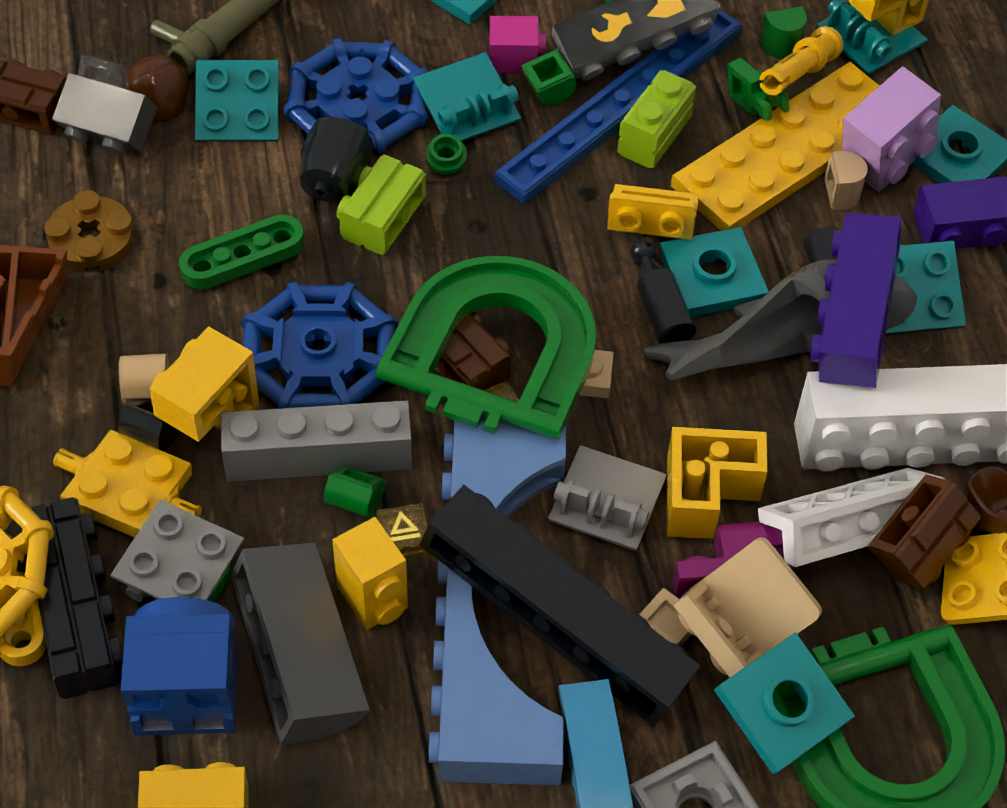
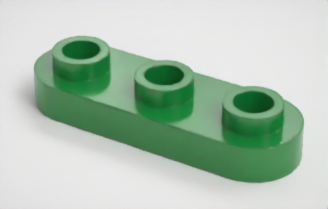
M276 215L189 247L182 253L179 259L182 280L191 288L209 289L297 255L304 246L302 224L292 216Z

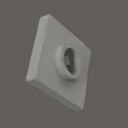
M716 741L630 784L631 797L636 808H680L681 804L686 800L693 798L708 802L712 808H759Z

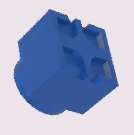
M171 597L147 603L137 610L135 616H126L121 694L124 704L127 705L128 716H131L130 723L134 735L235 733L238 656L234 640L235 619L228 609L215 602L200 598Z

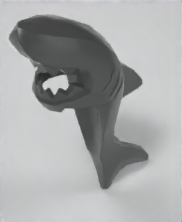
M837 259L820 260L810 263L789 274L763 298L734 306V312L740 319L722 333L701 340L669 342L649 346L644 349L643 356L648 359L670 363L666 371V377L669 380H677L715 368L766 361L803 352L811 353L814 334L822 335L823 327L818 326L821 298L829 299L830 292L825 291L828 264H836ZM895 276L886 330L906 320L914 311L918 298L906 281Z

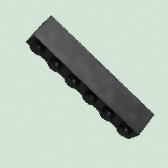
M463 484L429 522L419 544L423 549L592 680L609 679L612 695L653 727L659 722L699 669L700 665L690 658V655L683 647L670 643L653 630L645 618L627 610L614 600L603 586L588 580L576 571L564 556L550 551L533 538L531 532L525 526L511 521L499 512L487 497L473 492L466 485Z

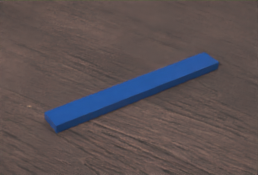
M719 9L713 26L697 35H692L691 32L678 36L677 41L661 50L654 49L494 172V183L525 205L620 130V122L648 85H651L652 80L660 70H666L685 79L740 36L743 24Z

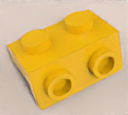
M615 184L614 191L610 194L607 230L692 240L699 194Z

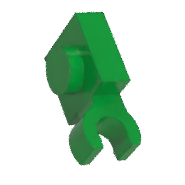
M741 57L727 63L728 96L751 116L758 113L762 119L769 121L772 119V107H779L785 113L789 111V95L785 91L773 96L766 94L760 87V83H763L765 80H759L762 73L758 69H754Z

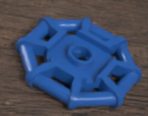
M341 38L332 39L331 45L302 63L295 62L288 71L291 78L288 101L283 108V112L289 122H295L306 133H309L313 124L317 121L315 119L317 117L333 116L360 124L366 128V131L371 136L376 154L386 152L387 146L413 129L423 128L429 120V115L426 112L427 106L413 81V77L429 71L425 68H419L396 49V43L385 40L384 43L344 42ZM336 61L337 67L323 76L317 73ZM392 65L404 77L396 79L387 71L389 66ZM305 90L316 91V100L305 101ZM360 94L364 95L366 99L362 101L359 98H350L353 95ZM411 95L410 105L398 104L400 96ZM395 120L394 123H392V124L389 125L388 127H386V128H384L383 130H381L383 127H385L386 125H388L389 123H391L392 121Z
M296 281L286 284L287 289L256 312L247 313L241 321V326L244 329L243 346L251 350L254 355L257 388L277 405L278 409L360 403L386 382L376 378V370L399 325L394 315L386 314L358 291L357 284L346 282L345 285H298ZM306 303H334V304H306ZM293 307V316L284 322V317L279 321L275 320L289 308ZM353 308L366 320L360 322L355 318V322L347 316L348 309ZM264 336L273 338L272 351L260 353L261 338ZM377 338V355L364 352V339ZM318 339L324 340V345L328 346L318 351L307 347L314 346L315 340ZM278 368L287 381L285 388L267 372ZM360 368L368 372L346 390L345 384L353 379L355 371ZM303 387H331L333 394H301Z

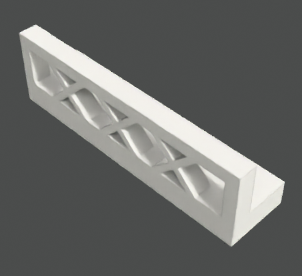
M905 468L758 508L759 522L782 530L784 561L789 565L798 567L867 547L926 474L941 479L945 478Z

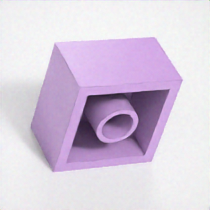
M904 66L843 118L842 151L854 152L865 160L868 167L865 183L878 193L889 183L895 184L900 181L906 174L909 165L916 160V157L924 158L929 155L938 142L937 129L940 120L941 94Z

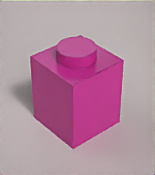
M490 16L489 58L497 73L524 74L521 65L546 54V33H538V17Z

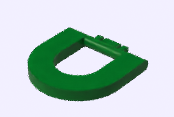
M484 256L464 260L441 270L425 282L417 291L377 366L376 378L429 396L425 403L426 411L436 414L441 403H446L442 416L478 428L482 418L487 417L484 430L493 434L498 431L499 424L503 421L559 440L592 366L596 343L594 318L588 303L578 289L565 277L542 264L510 256ZM487 307L513 308L533 318L545 334L546 345L518 402L433 373L457 325L474 311Z
M950 624L892 642L887 634V630L884 627L873 629L870 634L875 645H872L866 632L831 642L828 648L833 658L829 657L823 645L812 648V656L834 686L907 663L946 742L945 765L937 774L919 783L896 784L884 781L865 770L853 756L840 728H838L792 762L804 789L819 808H984L997 787L1004 767V733L996 708L959 637ZM783 681L774 688L772 694L776 710L788 718L801 716L805 711V701L802 702L798 693L790 686L792 683Z

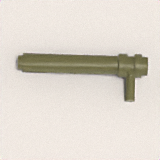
M230 0L209 18L198 20L185 32L160 20H155L151 24L150 32L172 43L167 56L175 59L183 67L186 75L189 76L192 73H196V60H215L227 50V44L280 0Z

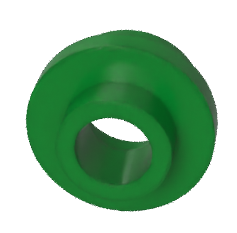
M440 134L433 138L426 148V163L433 171L440 174L458 172L467 161L466 147L458 137L452 134ZM443 155H449V156H451V157H449V158H443V157H441V156H443Z

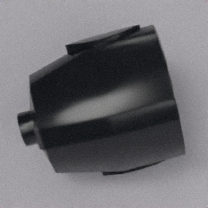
M333 116L319 118L313 124L301 150L300 185L309 196L321 201L336 202L342 200L354 187L358 188L360 174L368 166L374 152L373 140L366 131V128L350 120Z

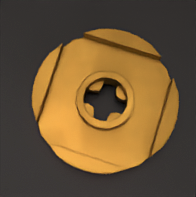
M91 190L79 192L73 200L57 208L44 226L49 248L67 250V269L74 272L86 273L85 267L93 268L99 266L100 271L110 269L122 262L133 247L134 229L127 209L119 202L108 197L99 196ZM93 229L98 231L99 235L96 237L87 235L85 238H82V233L87 230Z

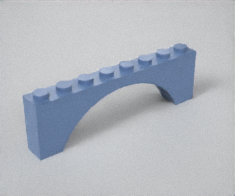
M487 417L482 418L478 428L454 420V433H445L444 461H452V473L443 472L442 501H449L464 484L473 492L487 497L494 507L508 518L516 509L531 498L557 486L559 481L564 482L566 426L560 439L556 440L503 421L500 422L498 431L493 434L484 430ZM438 560V583H447L446 597L436 598V626H445L444 641H434L433 670L443 671L442 686L432 685L431 716H440V732H430L429 763H438L439 782L561 786L563 769V717L528 697L501 670L489 652L480 633L474 613L472 586Z

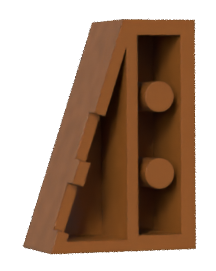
M0 245V386L12 387L67 282V250Z

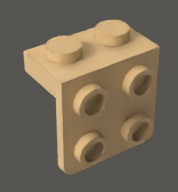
M762 537L752 541L691 587L673 605L679 613V619L683 627L690 634L699 638L710 652V658L714 666L721 673L732 677L796 632L798 634L815 622L822 613V608L772 544Z

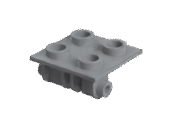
M580 445L564 482L559 481L554 493L556 501L548 521L637 551L667 474Z
M159 500L110 576L128 586L125 591L126 595L137 602H142L144 597L150 596L158 600L171 597H192L208 600L244 542V537L163 500Z

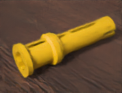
M822 26L811 33L810 37H804L796 43L792 54L760 75L759 80H765L763 83H760V87L768 95H777L788 85L805 75L806 72H818L825 67L827 62H831L840 56L843 51L842 37L832 27Z

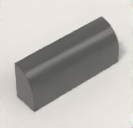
M316 543L242 549L231 578L280 745L319 740L352 727L362 720L370 709Z

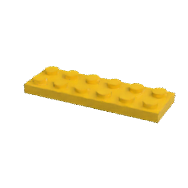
M848 62L789 100L788 112L785 113L781 108H776L772 111L771 120L759 119L673 174L671 187L679 192L699 194L697 210L720 231L737 227L742 228L826 172L832 151H842L843 118L880 85L853 63Z

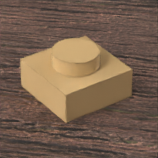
M594 350L592 366L581 390V396L609 398L613 352Z
M662 588L639 615L645 618L650 627L670 643L682 646L692 634L683 627L679 619V613L673 607L679 598L665 588Z

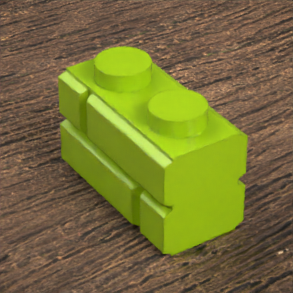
M660 70L652 80L651 85H648L620 122L619 136L621 137L618 140L617 152L621 156L649 169L654 168L692 116L693 100L695 99L696 86L693 82L666 70Z
M385 154L379 157L373 167L366 166L363 169L358 180V188L352 196L345 195L342 198L336 214L340 221V235L344 240L358 246L364 245L366 249L382 256L387 253L426 197V174L424 171L407 163L403 165L400 160Z

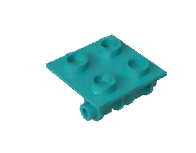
M833 0L828 6L830 17L816 24L817 28L829 26L838 31L843 40V52L867 74L874 72L928 41L914 26L892 36L876 20L869 22L847 0Z
M486 52L413 77V81L441 134H452L461 141L521 120V116L513 103L519 99L516 88L513 85L507 87L506 84L502 83Z
M196 60L195 141H278L279 61Z
M954 241L901 245L896 276L906 281L918 298L915 309L910 316L899 325L886 330V334L966 326Z

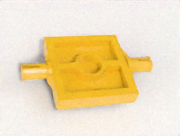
M110 429L94 452L85 458L71 453L64 448H60L59 453H56L53 465L55 467L75 474V477L60 495L61 500L71 497L78 499L82 514L91 512L94 521L135 538L159 500H163L195 516H201V506L179 498L181 489L192 475L191 463Z

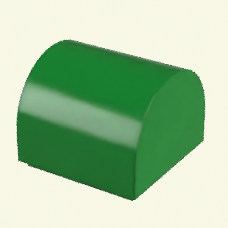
M803 6L766 12L764 14L760 43L768 55L777 59H784L793 53L796 43L803 39L807 15Z
M558 48L521 65L525 77L540 102L544 105L553 106L564 102L573 94L576 88L575 75Z
M344 466L329 474L324 492L325 504L370 519L381 502L386 481L383 478Z

